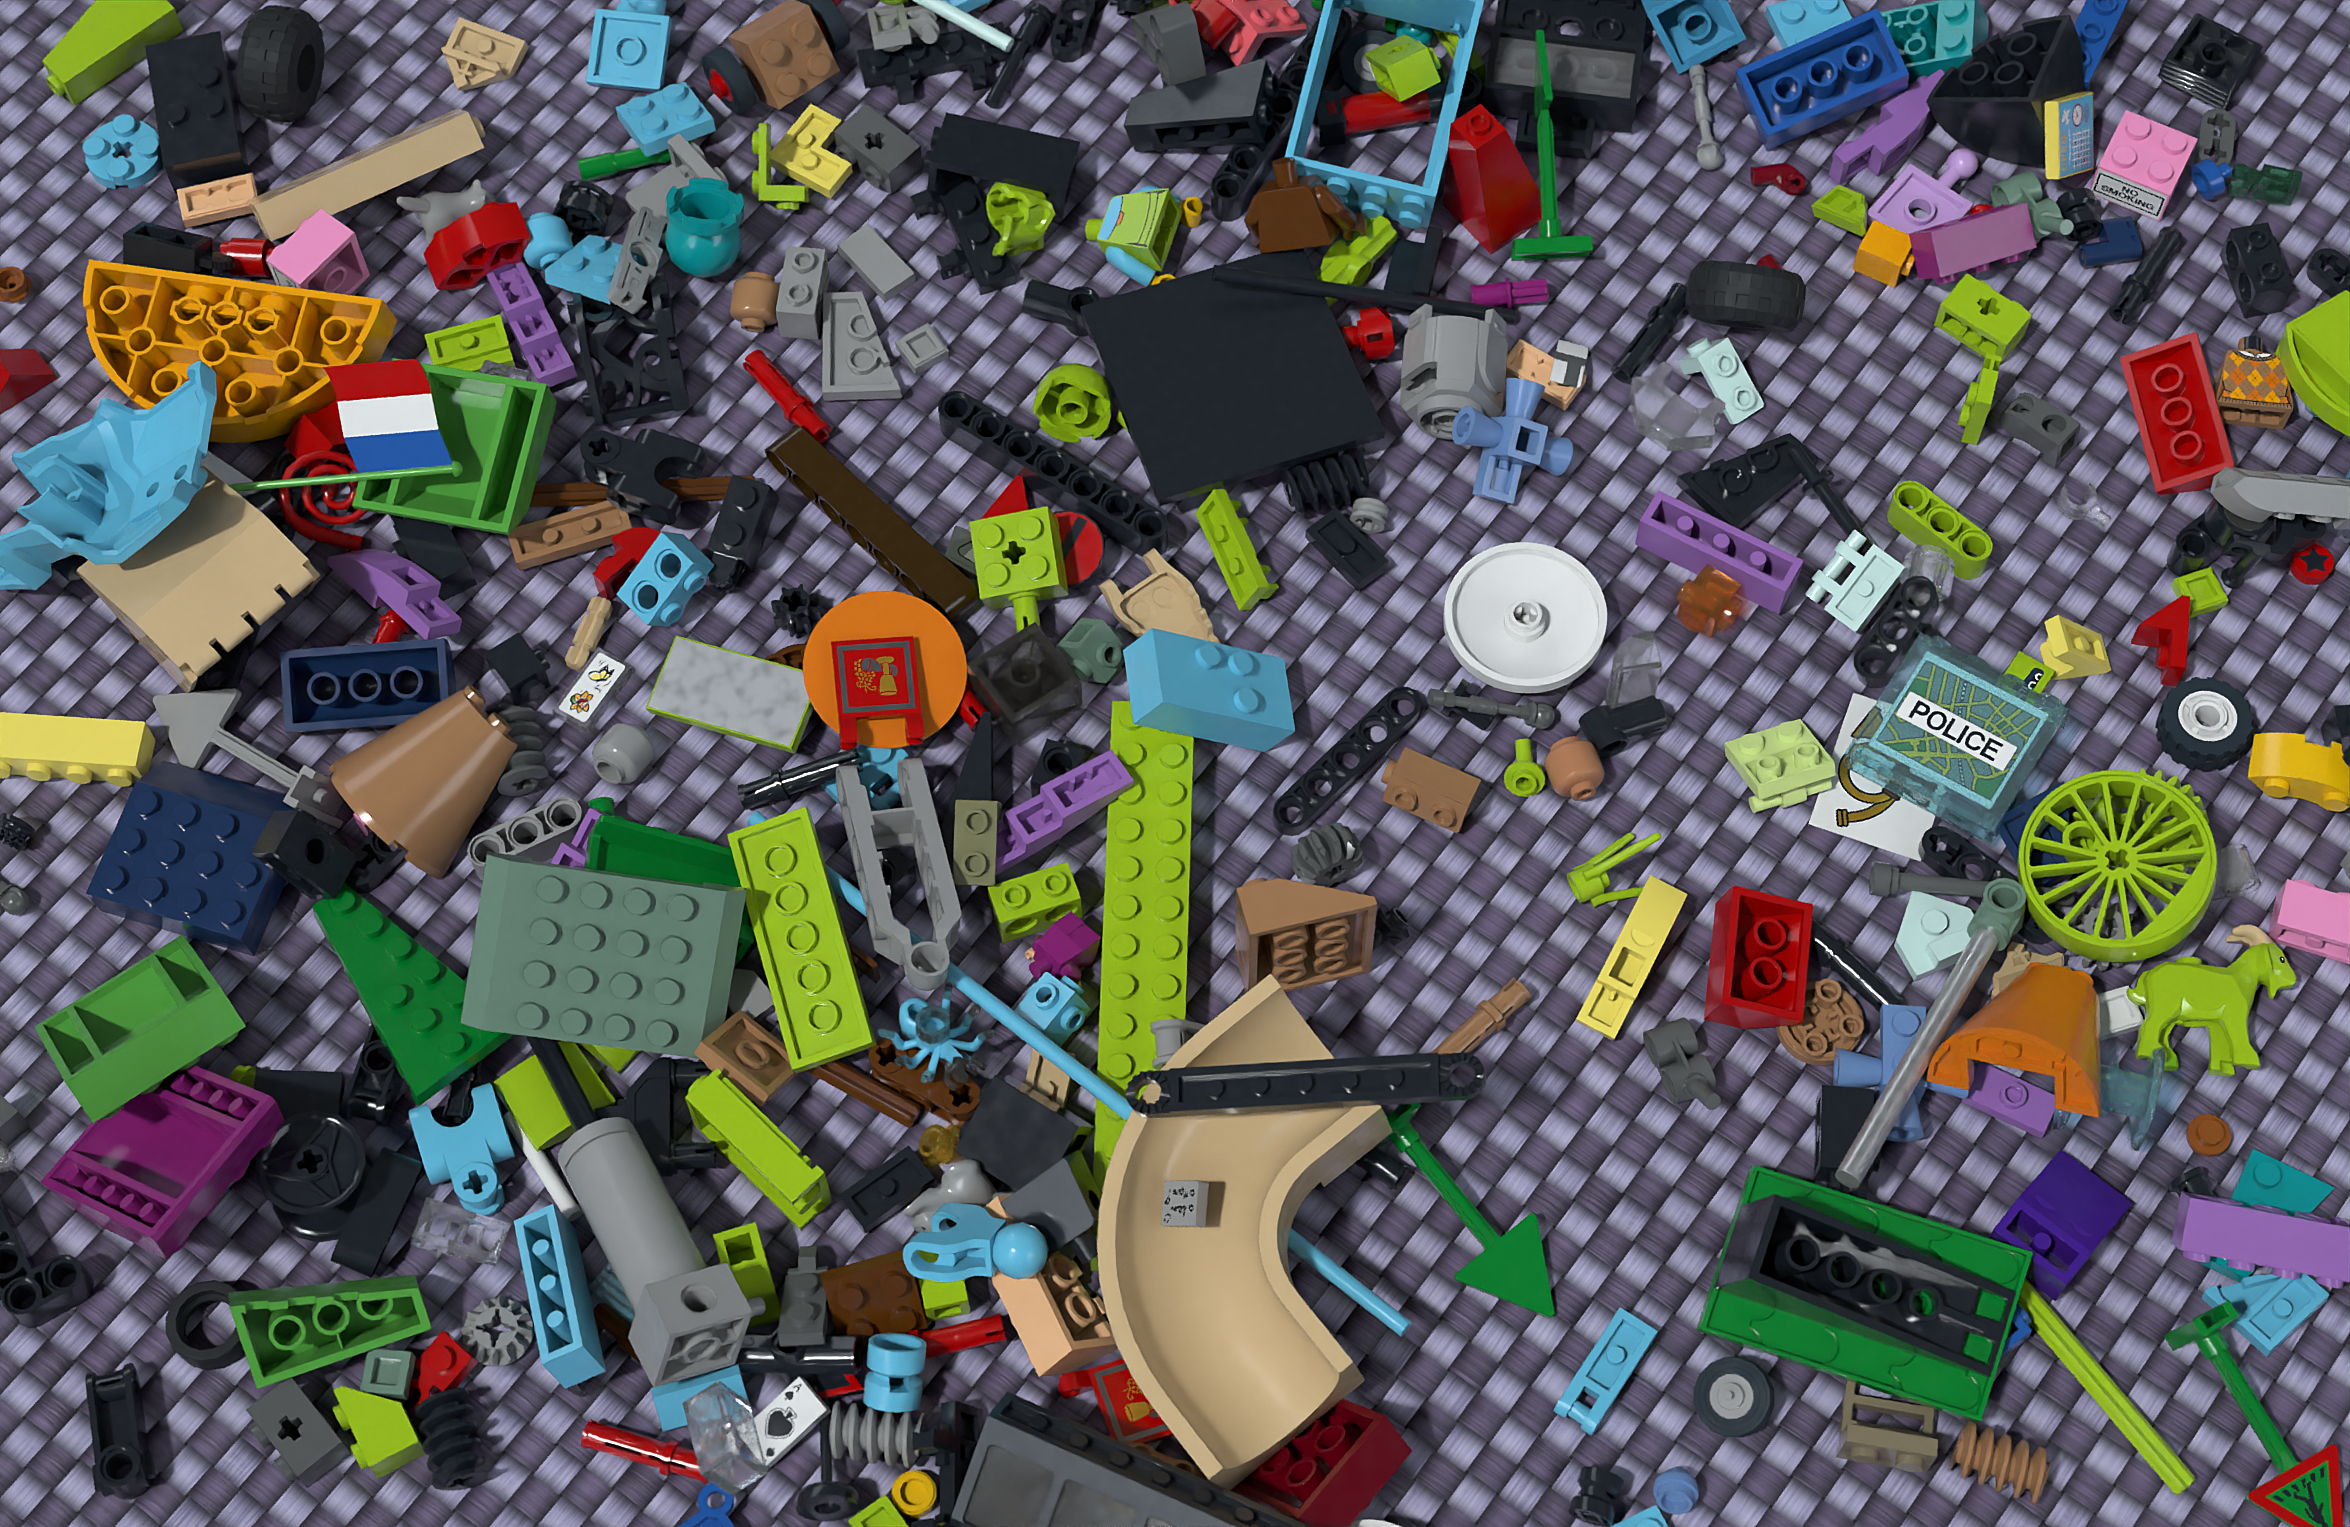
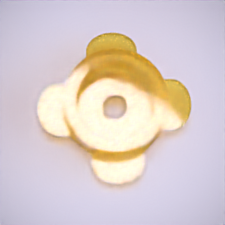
M934 1124L924 1131L919 1141V1152L924 1156L923 1164L927 1168L932 1169L936 1164L942 1162L948 1165L954 1160L957 1153L955 1150L958 1146L956 1139L959 1137L960 1128L957 1125L951 1124L946 1129L941 1125Z

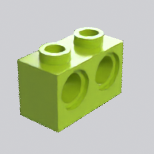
M1068 862L987 887L990 909L1002 943L1047 930L1053 923L1070 911L1082 919L1081 897Z

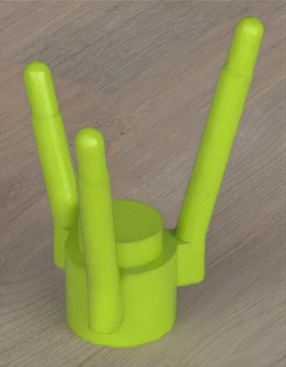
M1629 832L1587 862L1574 867L1573 871L1567 873V880L1578 902L1584 903L1589 900L1594 908L1605 902L1638 897L1643 887L1604 893V888L1610 886L1606 870L1661 839V834L1656 832L1610 857L1634 839V834Z

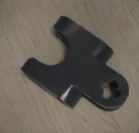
M649 428L641 429L634 441L614 435L609 431H594L586 435L580 445L581 455L585 461V476L590 482L608 488L605 496L613 506L624 512L664 525H672L676 522L681 512V507L675 492L666 489L660 484L666 479L676 476L695 479L700 476L707 464V457L699 445Z

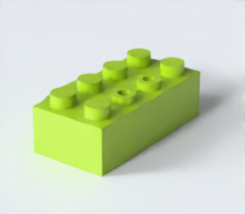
M2345 290L2287 323L2275 354L2281 359L2291 386L2308 408L2334 429L2350 437V292Z

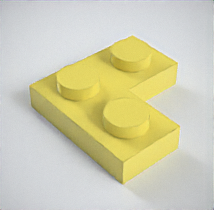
M810 104L771 151V167L831 199L852 173L851 163L826 150L834 141V131L842 125V120Z

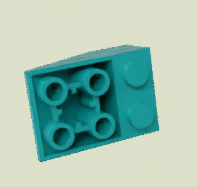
M1939 0L1880 12L1909 72L1908 84H1913L1922 76L1929 77L1940 69L1944 73L1951 66L1957 69L1973 56L1971 49L1988 39L1989 20L1979 0Z

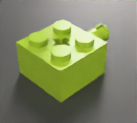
M1046 506L970 521L969 525L980 599L990 610L1014 607L1017 638L1028 639L1030 638V633H1033V637L1042 635L1037 601L1069 595L1058 518ZM1024 553L1025 555L1019 556V563L1014 564L1013 560L1017 559L1018 554Z

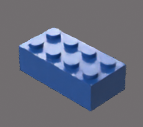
M1878 8L1736 70V87L1766 151L1907 90L1909 72Z

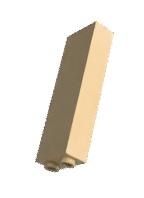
M455 109L247 201L264 236L272 242L297 231L300 224L307 218H311L320 208L329 215H333L483 149L484 145L481 138L486 137L476 115L472 116L467 111Z

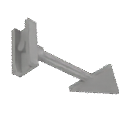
M233 688L156 695L153 697L155 708L182 766L198 770L212 745L216 744L289 787L290 789L283 802L293 808L303 809L315 818L340 829L343 821L335 817L344 799L333 785L329 776L306 765H303L301 771L297 773L224 730L227 719L242 695L241 691Z

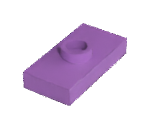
M1982 1061L1979 1062L1974 1072V1080L1967 1098L1961 1101L2041 1139L2055 1111L2054 1094Z

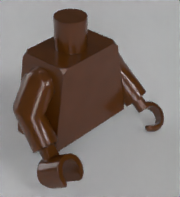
M1294 157L1280 158L1272 162L1275 180L1267 181L1258 193L1253 196L1244 219L1253 239V245L1260 249V253L1331 245L1339 235L1340 228L1343 230L1344 239L1350 241L1353 239V231H1359L1362 236H1366L1367 229L1366 217L1361 213L1352 212L1328 185L1322 183L1318 175L1298 176Z

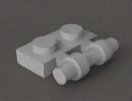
M903 4L867 9L875 50L896 51L903 48L906 44H911V38L919 37L925 43L932 44L939 35L940 29L936 21V14L921 5L904 8Z

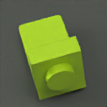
M759 123V132H753L752 135L753 155H759V170H753L752 191L753 193H759V201L776 202V209L799 210V203H809V187L771 185V125Z

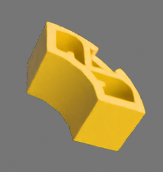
M2297 733L2254 734L2247 778L2267 796L2275 798H2300L2316 803L2327 811L2340 812L2350 808V767L2342 758L2344 755L2342 753V744L2332 741L2330 746L2326 747L2305 742L2306 735Z

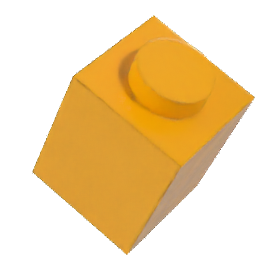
M1873 220L1858 247L1852 270L1895 288L1901 275L1908 277L1915 265L1909 234Z

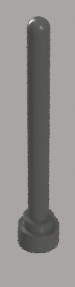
M1872 862L1869 877V894L1888 897L1889 893H1897V890L1900 889L1983 898L1984 889L1991 881L1899 873V868H1892L1891 863ZM2035 886L2039 895H2044L2055 889L2053 887ZM2072 892L2051 904L2071 905L2075 900V895Z

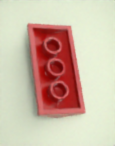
M2197 331L2120 357L2155 490L2158 495L2202 491L2212 485L2213 477L2225 467L2236 468Z

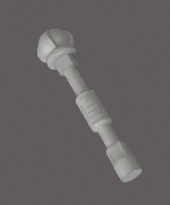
M1694 65L1689 69L1696 95L1694 100L1696 122L1700 125L1702 136L1701 144L1697 146V158L1699 165L1704 170H1713L1721 165L1722 157L1719 151V144L1714 141L1710 132L1709 123L1712 119L1709 99L1705 97L1704 91L1706 86L1704 67L1702 65Z

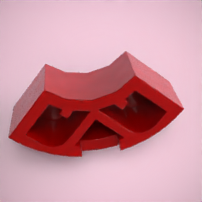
M489 202L483 205L481 209L468 213L447 227L438 230L433 235V240L427 246L423 255L437 290L473 289L478 281L490 271L504 265L520 263L531 237L517 202L502 204L499 202Z
M337 399L315 413L303 414L293 424L291 434L283 446L296 459L317 450L335 451L351 456L343 435ZM317 459L303 465L309 473L322 464H336L344 468L348 466L345 463L328 459Z

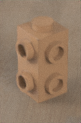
M1405 747L1399 760L1394 761L1390 759L1383 773L1381 782L1387 784L1382 801L1458 834L1472 805L1481 779Z

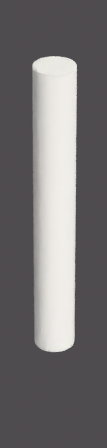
M507 1112L503 1116L506 1126L562 1214L569 1222L574 1221L582 1214L578 1204L544 1151L537 1152L511 1113Z

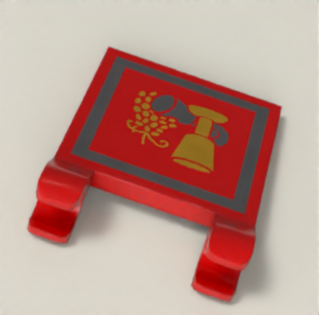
M913 636L831 641L840 748L848 750L851 747H857L858 732L856 720L891 717L905 718V734L908 745L922 744L924 725L921 713Z
M1123 1358L1087 1370L1072 1371L1060 1376L1058 1389L1063 1399H1070L1093 1389L1109 1437L1122 1443L1130 1440L1135 1443L1149 1444L1174 1436L1133 1379Z

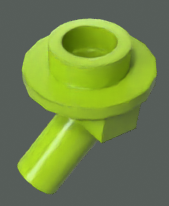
M1518 739L1515 741L1516 762L1507 767L1504 773V783L1512 794L1520 797H1529L1536 795L1542 790L1545 784V774L1542 764L1533 762L1531 739Z

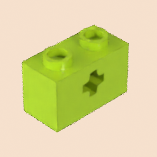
M1405 34L1364 54L1378 88L1399 102L1441 82L1437 73V69L1441 66L1434 50L1431 47L1427 48L1421 41H1416Z
M1966 273L1941 303L1934 326L1983 357L1986 356V353L2002 356V363L2025 336L2032 313L2025 310L2020 303L2009 300L1993 290L1988 283L1977 280Z

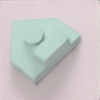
M1920 891L1911 892L1894 947L1914 982L1958 962L1971 939L1967 933V926L1974 916L1970 908Z

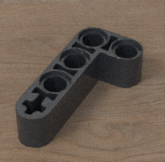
M0 1195V1300L5 1309L20 1325L27 1328H36L85 1302L91 1296L94 1289L93 1277L77 1258L71 1255L56 1256L36 1267ZM15 1259L18 1260V1264L11 1272L2 1273L3 1268L8 1262ZM77 1273L76 1279L72 1284L60 1287L62 1280L67 1275ZM36 1295L33 1305L27 1309L20 1310L24 1299Z

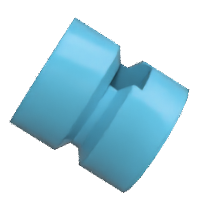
M881 1333L869 1338L867 1366L872 1371L866 1374L864 1403L867 1406L885 1412H909L921 1406L923 1379L917 1374L924 1370L926 1342L924 1340L902 1333Z

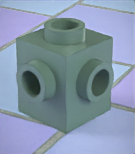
M1081 618L1056 646L1070 663L1069 669L1072 674L1083 682L1107 683L1119 675L1125 662L1123 650L1126 647L1122 644L1123 637L1115 628L1107 625L1101 619Z

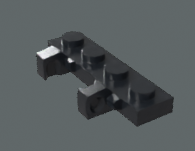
M1003 22L988 24L1006 34ZM965 29L939 34L936 41L932 44L925 43L920 38L912 39L911 44H906L903 48L896 51L875 50L874 47L856 50L865 89L886 85V88L895 86L900 106L915 103L912 80L954 71L968 70L973 91L986 89L988 85L985 68L993 67L992 64L1006 61L1011 53L1010 50L1005 52Z
M941 170L935 191H929L926 187V190L911 195V205L917 221L923 215H936L940 213L941 217H947L957 240L956 249L953 248L950 254L943 257L940 255L936 256V264L943 280L963 274L964 278L973 277L980 296L1017 284L1016 274L1007 254L1004 253L1003 256H994L992 254L995 244L1000 242V238L988 218L987 208L972 176Z
M956 1400L941 1403V1423L934 1425V1428H931L930 1431L912 1433V1451L921 1450L923 1456H935V1466L940 1467V1512L938 1515H935V1520L930 1518L911 1522V1527H954L950 1525L951 1516L983 1429L982 1409ZM983 1466L981 1468L975 1487L983 1479Z

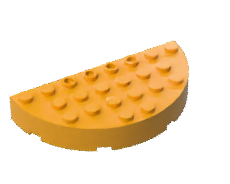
M90 259L84 280L83 307L86 309L88 323L86 330L92 349L111 380L140 410L151 409L188 381L190 378L187 376V368L198 360H201L216 372L217 399L213 411L209 442H254L290 433L293 424L303 414L315 413L337 399L330 378L323 367L378 362L391 339L397 322V318L382 299Z

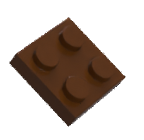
M904 1249L820 1272L837 1334L860 1335L864 1347L869 1344V1338L873 1335L881 1333L909 1334L910 1330L928 1328L915 1278L909 1273L903 1260Z

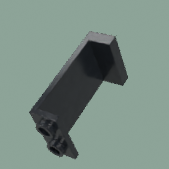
M946 112L942 127H934L931 139V149H934V151L927 150L924 159L923 173L929 174L927 190L935 191L941 170L1050 193L1049 201L1055 211L1053 218L1062 220L1076 172L1080 142Z

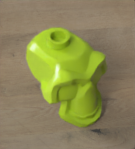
M995 182L988 192L986 207L988 218L994 228L1000 233L1001 238L1000 242L995 244L992 254L994 256H1003L1006 253L1010 257H1015L1027 251H1036L1044 248V233L1055 216L1054 208L1046 195L1041 191Z

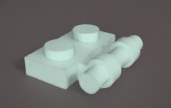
M1854 529L1845 542L1841 540L1834 548L1837 553L1824 570L1821 571L1819 569L1812 577L1814 583L1805 595L1818 604L1827 591L1831 593L1833 598L1824 609L1855 633L1860 634L1909 569L1875 544L1871 546L1865 556H1862L1858 553V550L1867 538ZM1851 562L1856 567L1841 586L1836 582V579L1848 563Z

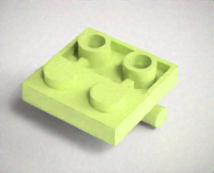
M1801 719L1783 722L1778 726L1746 734L1724 743L1725 756L1755 794V796L1748 799L1753 813L1778 805L1781 808L1806 801L1809 795L1832 788L1830 777L1836 775L1835 762Z

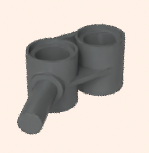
M1682 1017L1644 1031L1643 1040L1646 1051L1660 1073L1663 1086L1671 1102L1677 1105L1690 1099H1698L1710 1110L1718 1108L1721 1098L1714 1092L1716 1090V1079L1707 1058L1703 1054L1694 1056V1054L1698 1053V1043L1689 1021Z

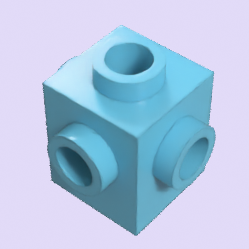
M1046 971L1037 982L1030 986L1025 998L1014 1011L1061 1047L1072 1032L1080 1028L1091 1008L1080 998L1084 991L1075 982L1065 975L1059 981Z

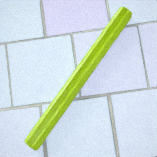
M2025 1278L2018 1304L2031 1319L2030 1325L2172 1492L2180 1494L2194 1483L2195 1476Z

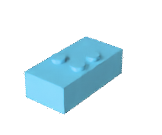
M1151 628L1123 650L1132 718L1135 725L1267 752L1295 732L1284 658Z

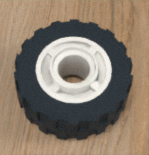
M2194 677L2186 682L2184 680L2167 693L2162 703L2155 726L2158 730L2156 734L2157 740L2161 742L2162 750L2165 754L2168 753L2177 764L2181 763L2188 769H2200L2204 772H2209L2211 769H2223L2227 764H2233L2237 761L2239 754L2242 755L2252 733L2254 715L2250 711L2251 705L2249 701L2243 698V693L2238 689L2235 690L2225 681L2220 682L2212 677H2207V679ZM2199 721L2205 722L2209 724L2211 727L2203 726L2199 723Z

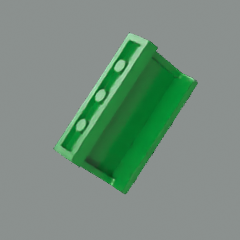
M601 815L588 835L584 864L586 869L699 885L707 882L741 887L731 849L708 843L704 839L689 838L667 832L660 827H649L627 821L619 816ZM746 901L744 903L735 957L737 962L742 959L754 941L753 927L748 926L749 912Z

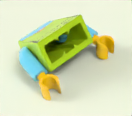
M1147 185L1131 194L1118 195L1110 199L1104 218H1090L1087 220L1085 234L1089 241H1097L1106 255L1107 261L1123 274L1145 287L1148 284L1155 285L1175 279L1170 274H1163L1158 277L1155 275V272L1163 271L1179 221L1181 220L1182 224L1187 227H1197L1200 224L1203 204L1197 197H1188L1181 201L1180 196L1171 193L1169 189H1159Z

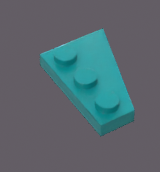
M2252 1149L2229 1199L2241 1202L2243 1207L2251 1208V1204L2272 1206L2287 1211V1215L2295 1217L2296 1211L2311 1213L2335 1187ZM2211 1256L2210 1263L2201 1262L2202 1265L2239 1283L2242 1278L2249 1277L2260 1266L2255 1264L2254 1271L2236 1269L2227 1266L2228 1259Z

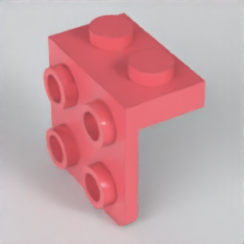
M1218 0L1239 20L1236 26L1219 43V46L1236 66L1251 62L1265 38L1303 35L1307 28L1306 24L1299 17L1298 11L1291 7L1286 0Z

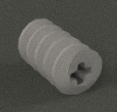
M836 1401L832 1410L829 1430V1443L832 1455L835 1459H841L848 1448L851 1460L857 1462L866 1450L868 1461L871 1464H876L884 1452L886 1464L894 1466L902 1454L905 1468L911 1469L921 1453V1450L912 1451V1433L925 1432L926 1413H922L917 1424H912L910 1411L904 1412L899 1422L894 1421L893 1412H885L882 1419H877L875 1409L871 1407L867 1409L864 1417H859L857 1403H852L847 1414L843 1415L841 1414L839 1401Z

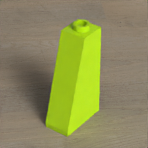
M96 0L42 60L49 74L45 78L48 86L58 97L64 94L75 106L145 58V46L170 41L184 30L175 8L167 0Z

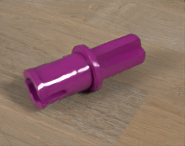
M1505 278V282L1470 285L1471 302L1490 306L1507 305V308H1512V305L1545 302L1549 296L1548 284L1544 278L1509 281V278Z

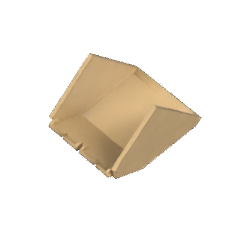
M202 466V468L208 472V477L203 487L193 496L187 508L146 545L122 563L95 565L88 560L76 570L80 577L186 693L192 692L198 677L221 659V656L211 646L217 641L227 652L231 651L254 631L244 620L248 614L256 623L262 625L286 604L276 592L279 588L282 587L293 599L301 591L305 595L310 593L321 576L311 565L309 559L262 512L205 466Z

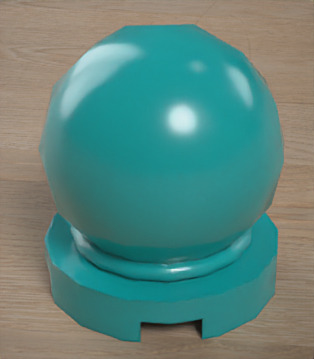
M713 178L689 179V186L681 187L678 190L675 185L671 187L666 195V215L669 223L665 233L670 260L684 273L698 278L719 276L732 267L741 250L742 240L739 225L744 218L743 195L741 193L736 195L728 190V183Z

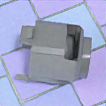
M1424 304L1410 315L1408 331L1404 338L1400 407L1422 432L1433 437L1453 440L1452 427L1458 412L1465 406H1471L1489 418L1501 415L1508 350L1506 322L1494 309L1486 310L1485 321L1465 316L1432 317V306Z

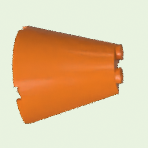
M2040 962L2030 963L2025 971L1938 1047L1928 1066L1927 1082L1969 1090L1974 1080V1060L2054 1076L2055 1109L2099 1118L2101 1114L2100 1002L2095 989L2092 987L2094 984L2093 979L2089 974L2081 970L2072 971L2062 966Z

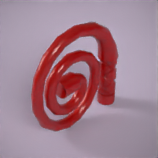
M317 450L298 457L286 468L281 480L292 479L294 474L303 465L317 459H328L345 463L357 473L358 471L353 458L335 451ZM322 464L311 470L307 477H318L325 473H334L336 475L351 473L346 468L336 464ZM357 481L348 482L350 487L349 496L344 501L338 502L333 500V495L337 496L340 483L323 484L321 492L324 493V503L334 510H346L353 505L358 486ZM311 485L302 486L301 495L305 508L316 520L323 523L346 525L358 521L368 512L357 509L352 514L345 516H329L321 512L314 505L311 497ZM289 487L279 488V505L285 521L300 535L311 541L314 539V541L326 542L329 545L341 546L352 551L361 550L362 536L342 533L343 531L331 530L320 525L316 526V523L304 520L295 512L290 503Z

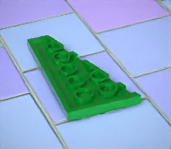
M346 883L343 884L335 899H321L313 905V913L333 952H336L348 980L356 988L360 1002L384 1046L388 1047L396 1062V1068L402 1079L405 1078L409 1085L412 1097L418 1107L515 1035L481 1030L461 1024L466 982Z

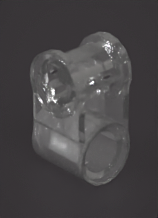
M2245 844L2231 845L2217 850V879L2211 901L2245 896L2261 886V880ZM2184 867L2186 874L2192 875L2195 870L2193 867ZM2172 883L2175 896L2184 885Z

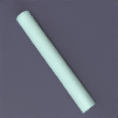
M912 0L1005 52H1008L1013 46V38L944 0Z

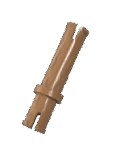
M1511 978L1488 1001L1482 1000L1476 1006L1477 1011L1430 1053H1461V1051L1470 1053L1494 1030L1500 1031L1506 1026L1505 1021L1511 1014L1531 999L1528 989L1519 980L1516 981L1515 978Z

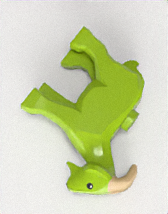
M2251 924L2237 925L2232 929V934L2226 937V942L2241 943L2249 947V949L2227 968L2202 965V960L2196 957H2181L2176 959L2175 962H2164L2140 975L2135 988H2128L2126 992L2128 999L2135 1005L2143 1006L2146 1012L2145 1019L2138 1029L2136 1059L2150 1058L2151 1070L2176 1071L2178 1069V1059L2169 1047L2168 1035L2176 1024L2182 1027L2206 1028L2209 1039V1075L2233 1076L2235 1074L2234 1066L2250 1070L2259 1069V1057L2251 1046L2248 1035V1017L2257 984H2264L2267 987L2269 999H2274L2278 990L2290 989L2296 982V975L2282 950L2262 929Z

